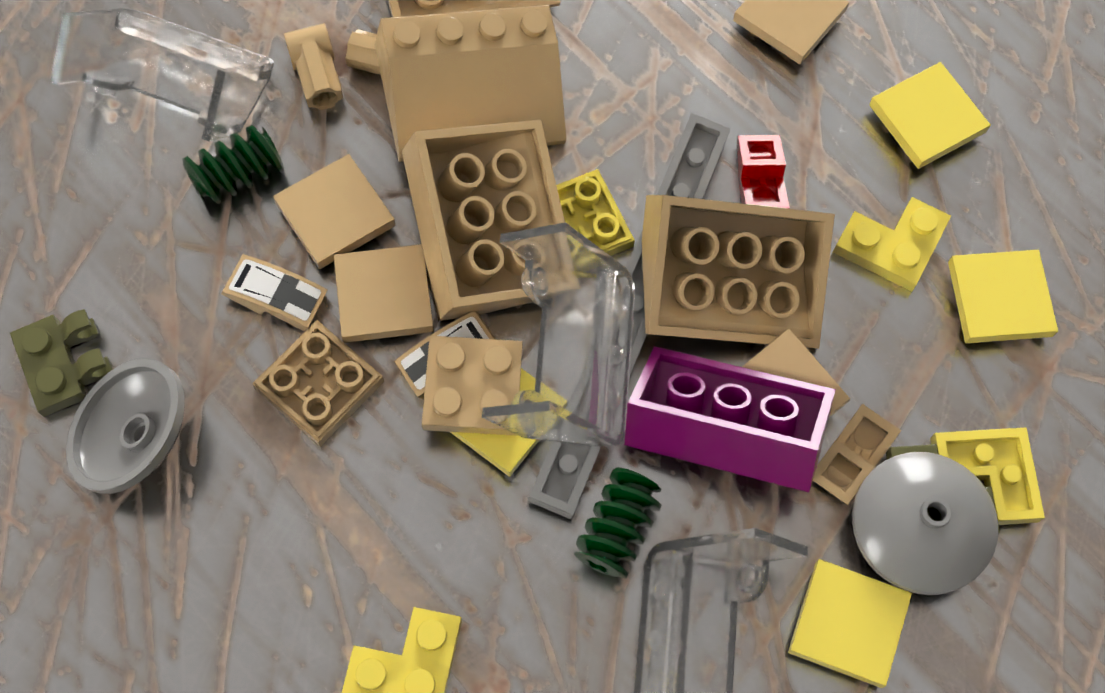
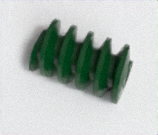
M253 125L246 127L247 141L237 133L230 135L232 149H229L220 140L215 142L216 157H213L204 148L199 150V165L188 156L182 159L183 167L204 206V197L207 195L217 204L221 203L220 189L223 187L232 196L237 195V180L242 181L248 188L253 187V172H256L264 180L269 179L267 168L269 164H272L280 173L284 171L281 157L263 127V133Z
M618 467L613 469L609 478L612 484L605 485L601 495L604 501L596 502L593 512L597 518H589L585 523L584 528L589 535H581L576 541V546L581 552H575L574 555L586 565L603 574L626 579L629 573L619 564V561L622 559L635 562L637 555L627 545L629 542L643 545L645 538L636 530L637 525L647 528L652 527L653 521L644 513V510L660 511L662 505L652 494L653 492H661V488L657 483L637 472Z

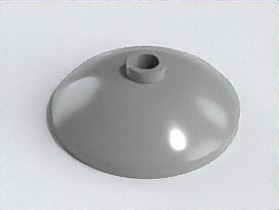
M135 359L114 368L92 387L74 415L66 443L67 465L77 483L96 493H117L141 482L161 465L178 438L184 417V390L179 377L171 368L154 359Z
M910 452L889 458L870 472L859 487L854 500L852 525L859 550L877 574L900 589L923 595H939L958 590L975 580L985 570L995 552L998 541V519L993 501L984 485L971 471L948 457L929 452ZM927 508H936L941 514V521L932 520L928 516Z

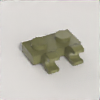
M85 309L69 314L62 323L54 315H50L10 332L37 412L43 417L83 401L87 395L84 386L99 381L108 372L113 370L107 356L103 357L99 348L82 354L76 362L73 359L70 347L90 341L100 335L94 319L88 318Z

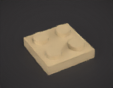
M430 336L422 429L428 431L517 436L523 341Z

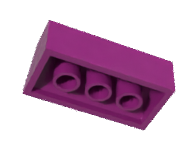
M654 346L627 404L624 445L810 492L836 389Z

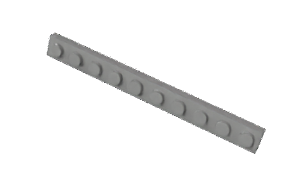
M691 113L657 195L702 199L731 129ZM643 228L528 498V502L569 519L573 517L647 336L645 333L642 262Z

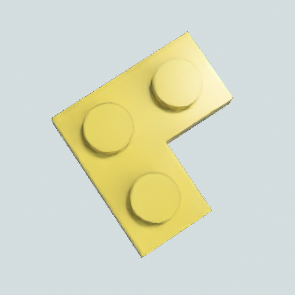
M911 197L893 230L854 211L833 253L912 292L933 254L951 215Z
M1027 427L939 432L932 435L930 442L937 445L939 455L948 457L966 467L979 480H984L985 487L991 486L998 525L1038 523L1045 518Z
M413 607L402 655L353 645L342 693H446L462 617Z

